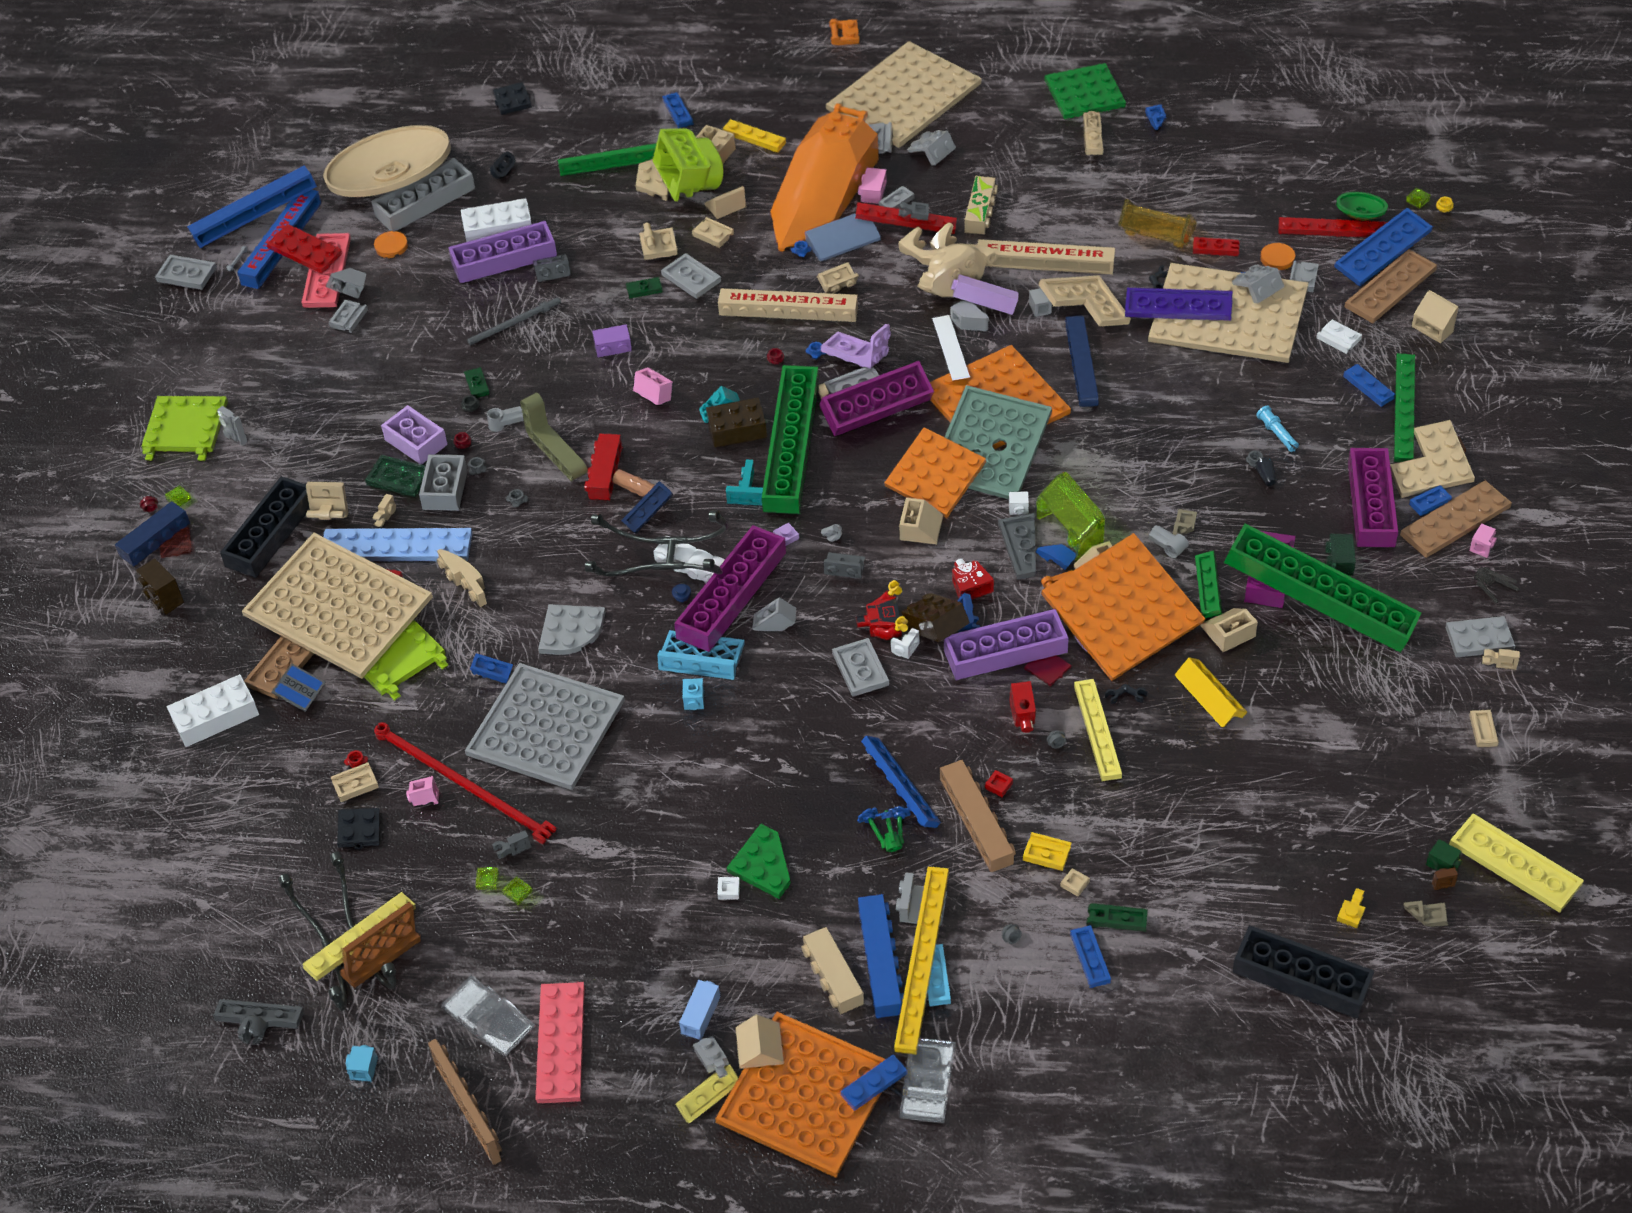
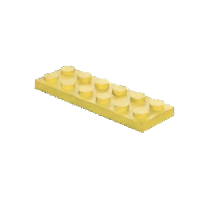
M1475 814L1469 817L1449 843V845L1461 850L1463 854L1558 912L1563 910L1584 881Z

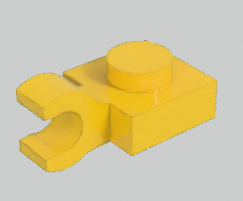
M1356 888L1352 901L1344 900L1337 917L1338 922L1358 928L1365 911V907L1360 906L1363 900V890Z

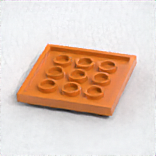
M924 427L884 484L885 487L907 498L926 500L941 512L943 517L948 518L985 465L986 458Z

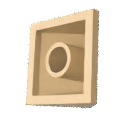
M742 186L705 202V205L716 219L746 207L744 187Z
M756 1014L736 1027L740 1069L784 1064L779 1022Z

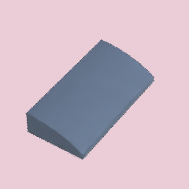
M855 213L805 231V239L808 246L811 247V250L821 262L881 240L873 221L855 219Z

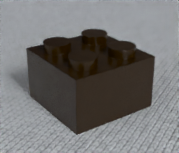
M155 558L136 570L138 575L137 582L143 588L141 592L147 600H151L156 610H161L166 615L184 603L176 579Z

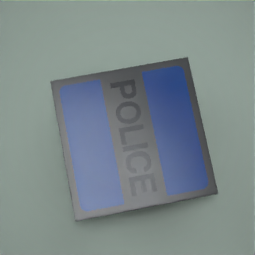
M291 663L271 693L306 712L326 682Z

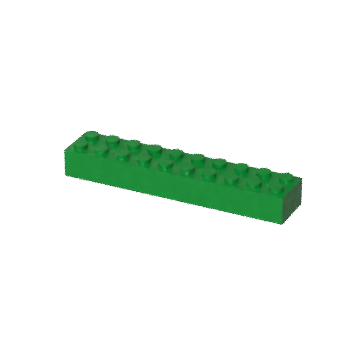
M786 365L782 367L762 491L763 512L800 514L818 393L817 386L819 385L818 367Z
M1247 524L1243 525L1224 561L1225 564L1400 653L1408 642L1421 615V612Z

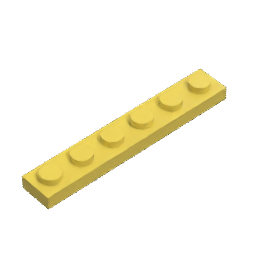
M1094 679L1074 682L1075 692L1101 781L1122 778L1121 768Z
M402 892L304 962L303 969L316 981L320 980L343 963L342 948L406 903L410 902L415 910V903Z

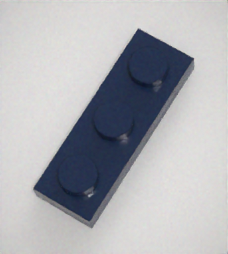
M659 481L621 520L622 523L636 534L673 496V492Z

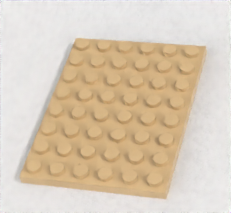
M907 42L828 102L826 109L833 112L836 103L842 104L843 107L858 111H868L865 121L867 124H889L891 122L893 125L892 145L900 148L982 83V78L911 42Z
M1171 263L1163 289L1233 291L1231 321L1154 318L1148 342L1289 363L1308 290V282L1282 279L1284 284L1282 289L1263 301L1254 303L1248 287L1236 286L1232 283L1236 276L1241 273Z
M313 533L242 610L243 616L362 679L433 596L431 592Z

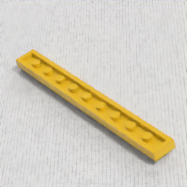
M927 868L895 1040V1052L917 1055L949 876L948 868Z

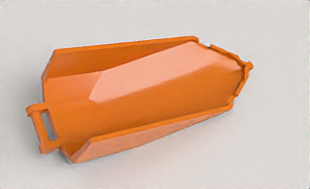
M836 103L833 112L819 117L797 147L770 211L776 242L780 252H784L787 247H794L798 241L806 242L805 231L838 220L858 191L859 185H862V174H865L867 168H873L879 159L878 134L865 122L868 111H858Z

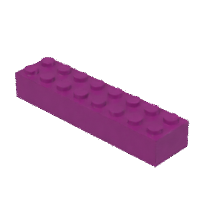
M752 525L720 565L723 573H714L676 620V639L710 652L786 554L785 537Z

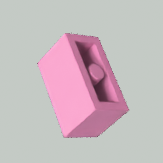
M867 168L865 174H862V185H859L858 195H861V202L879 204V201L883 198L887 183L886 169Z
M645 368L635 372L633 391L654 404L661 405L671 400L673 381L650 368Z

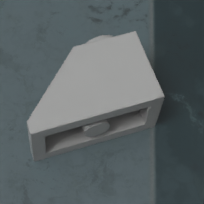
M779 597L754 614L752 629L755 631H783L795 623L796 607Z

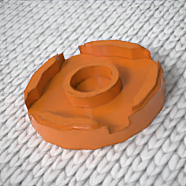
M390 231L379 235L375 239L374 247L379 256L393 258L397 254H403L407 250L408 243L403 233Z
M1283 243L1268 244L1261 251V262L1263 265L1278 268V270L1288 269L1295 260L1294 250Z

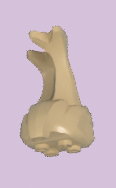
M950 222L945 224L931 240L930 245L934 250L922 249L926 243L923 240L919 241L922 229L919 227L907 234L898 244L901 253L913 256L922 264L929 265L928 272H924L920 278L918 288L940 297H953L951 286L953 280H957L959 274L980 280L986 264H992L997 259L995 251L990 247L963 243L954 244L957 238L951 236L953 224Z

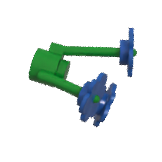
M902 806L891 808L889 811L885 810L884 813L878 814L877 808H869L858 816L857 821L858 823H870L881 843L882 849L886 848L887 852H895L902 849V844H904L902 819L911 814L909 808ZM881 816L882 820L886 819L889 833L884 835L885 838L882 837L873 821L875 817ZM891 817L897 819L898 835L896 832H893Z

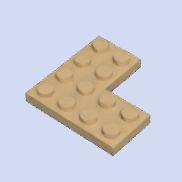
M1099 275L1041 279L1039 282L1040 288L1054 307L1084 304L1099 326L1129 324L1131 320L1130 317H1125L1124 308Z
M1450 420L1414 428L1415 437L1424 457L1390 465L1391 474L1401 498L1425 493L1439 485L1443 488H1449L1474 482L1475 479Z

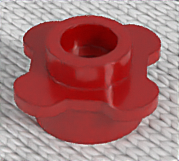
M358 750L351 751L344 760V764L355 768L367 763L368 757L363 756L362 752Z

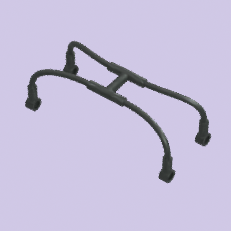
M715 510L709 512V521L723 525L716 532L691 538L687 536L645 538L615 528L603 519L602 514H592L591 523L593 525H600L633 540L656 543L658 545L668 544L666 562H654L653 564L606 572L598 567L595 561H586L585 571L602 576H616L645 569L676 570L693 568L722 574L723 571L715 564L713 559H704L703 565L674 562L676 544H688L689 542H698L716 537L727 530L728 523L721 516L720 512Z
M334 852L331 854L330 860L340 874L344 911L350 930L354 927L349 909L344 873L345 867L343 865L344 858L341 852ZM290 874L281 875L278 878L281 887L284 888L286 895L289 896L296 908L316 930L322 940L321 944L325 948L330 944V941L326 938L316 921L294 896L293 880ZM386 963L381 967V970L387 980L379 972L375 973L374 976L387 988L394 989L397 982L395 977L396 969L393 963ZM341 965L333 970L337 974L340 986L330 988L328 994L336 1007L344 1011L347 1006V994L344 978L341 977L340 973Z

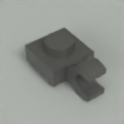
M913 201L912 205L901 203L899 216L905 217L911 214V218L928 220L929 204Z
M525 830L506 838L507 842L497 841L492 844L494 851L502 849L496 852L498 859L504 858L509 853L514 856L531 848L529 836Z

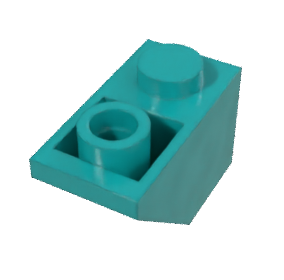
M721 386L699 409L703 421L707 422L706 407L740 401L738 394Z

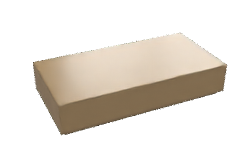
M1491 710L1470 711L1469 716L1477 747L1498 746V738Z

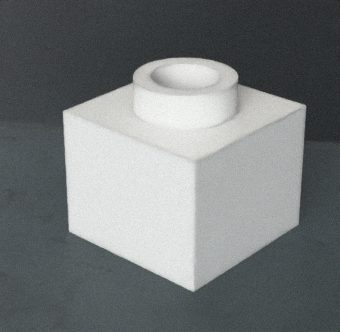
M1009 492L1010 516L1028 514V492Z

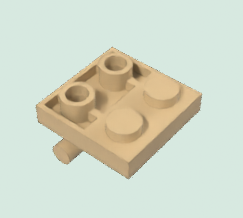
M649 223L643 225L644 232L639 234L644 260L678 255L673 228L653 231Z
M307 482L306 490L310 508L306 512L307 518L331 520L332 518L348 516L344 482Z

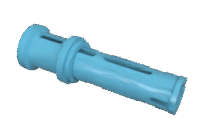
M1264 406L1259 409L1256 414L1257 418L1265 423V427L1268 430H1272L1289 452L1295 451L1291 445L1297 449L1299 443L1280 424V418L1271 412V407Z

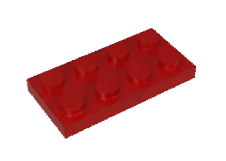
M289 224L283 227L267 243L268 249L320 274H323L342 255V249Z

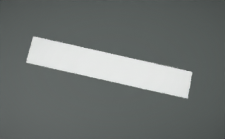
M950 316L932 318L952 380L969 378L970 376Z

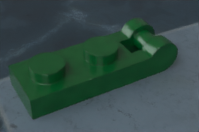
M1096 903L1088 905L1087 912L1089 917L1086 920L1087 926L1146 932L1148 909Z

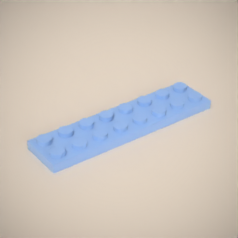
M325 529L324 538L369 561H437L439 558L437 550L439 549L449 551L468 561L472 529Z

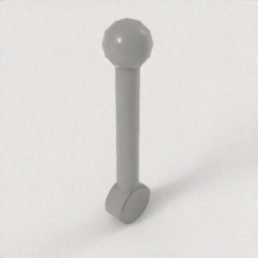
M242 246L241 252L237 255V257L234 259L231 265L227 266L228 271H232L233 266L236 264L239 258L243 255V253L247 252V246Z

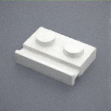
M1331 320L1322 328L1321 332L1317 333V339L1346 354L1349 349H1352L1361 340L1362 336L1334 320Z

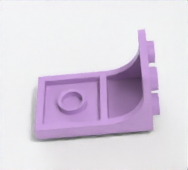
M885 324L871 336L870 342L837 332L821 345V352L871 369L888 354V340L891 336V331H889L890 325Z

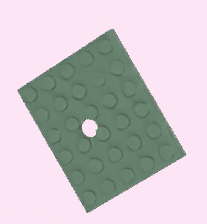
M966 385L944 438L986 458L985 465L968 489L1009 499V492H1020L1052 413V407ZM1001 440L1006 443L1007 447L1002 451H996L993 449V444Z

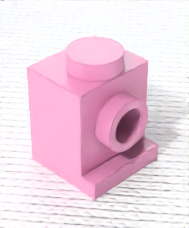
M1481 523L1472 538L1469 551L1488 558L1490 549L1493 548L1497 539L1494 537L1496 529Z
M433 776L410 782L409 790L406 793L408 801L412 802L413 806L425 805L429 802H434V805L438 804L439 790Z

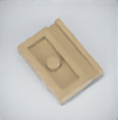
M707 217L704 222H701L692 230L694 237L718 248L729 239L730 235L734 234L732 228Z
M369 762L331 776L340 802L379 788Z

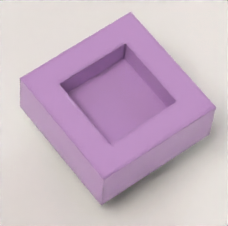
M789 523L773 531L774 534L785 537L786 546L799 539V533Z

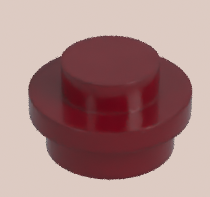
M773 348L769 350L767 354V361L769 363L779 364L783 362L784 353L780 349Z
M460 432L455 435L453 442L455 447L464 449L471 445L472 440L467 433Z
M146 496L140 501L139 505L143 511L152 512L157 509L158 500L155 497Z

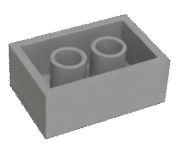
M428 455L419 493L423 510L459 511L468 471L464 455Z

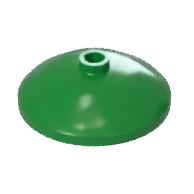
M1364 192L1344 193L1336 201V205L1342 213L1359 221L1379 218L1388 209V204L1385 200Z

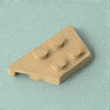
M653 160L640 163L636 190L651 196H655V194L662 196V200L667 201L669 190L656 169Z

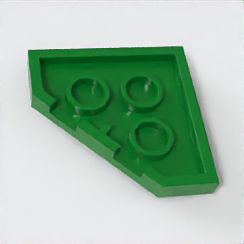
M760 824L727 866V872L780 899L790 885V877L779 834L777 831Z

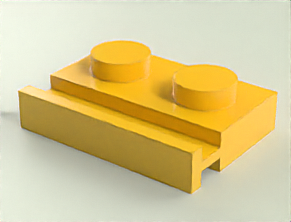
M1031 832L1023 854V861L1063 871L1072 843Z

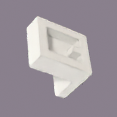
M912 628L908 634L904 635L902 641L892 638V653L909 659L920 643L919 630Z

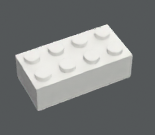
M527 199L461 210L467 242L532 225Z
M240 674L167 706L171 719L185 747L259 715L255 702Z

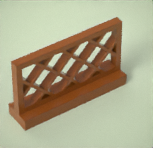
M410 902L342 948L344 968L340 971L341 977L352 987L356 988L381 970L384 964L391 963L421 941L420 935L415 932L414 909Z

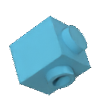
M703 678L683 679L684 710L704 709Z
M367 1045L352 1046L351 1054H348L346 1058V1067L350 1080L372 1082L378 1060L373 1047Z

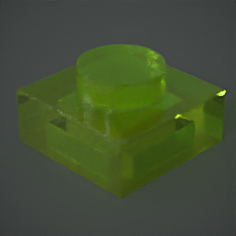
M1415 188L1407 196L1406 202L1421 208L1430 200V194Z
M180 485L165 494V498L169 503L172 501L178 506H182L191 500L190 494Z
M498 867L477 868L475 884L477 890L497 889Z
M516 876L502 889L503 895L519 905L532 892V888Z

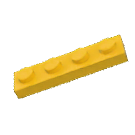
M731 119L722 128L724 131L733 133L737 139L775 152H779L786 144V138Z

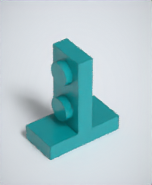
M746 460L745 467H742L741 478L743 480L739 481V486L726 487L727 504L762 505L763 488L752 487L755 473L753 460Z

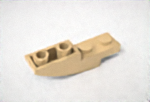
M1094 111L1083 113L1086 155H1103L1100 113Z
M442 549L437 550L439 556L437 559L438 565L441 569L444 568L446 570L445 574L448 580H452L456 586L462 585L464 590L468 589L471 600L473 602L476 601L479 607L486 605L483 591L485 586L481 574L458 555Z

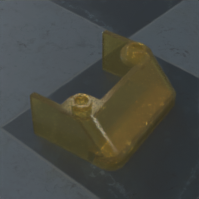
M1125 199L1118 226L1125 231L1124 234L1130 236L1138 234L1174 243L1173 246L1179 248L1188 245L1197 225V221L1191 214H1187V218L1138 207L1134 206L1129 199Z

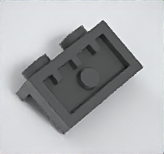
M566 254L533 261L538 282L571 275Z
M828 552L827 559L824 560V574L861 579L866 559L864 556Z

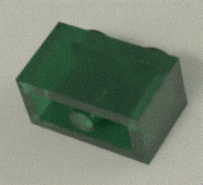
M1330 534L1329 541L1325 542V553L1329 554L1326 557V565L1346 575L1353 576L1356 565L1353 534Z

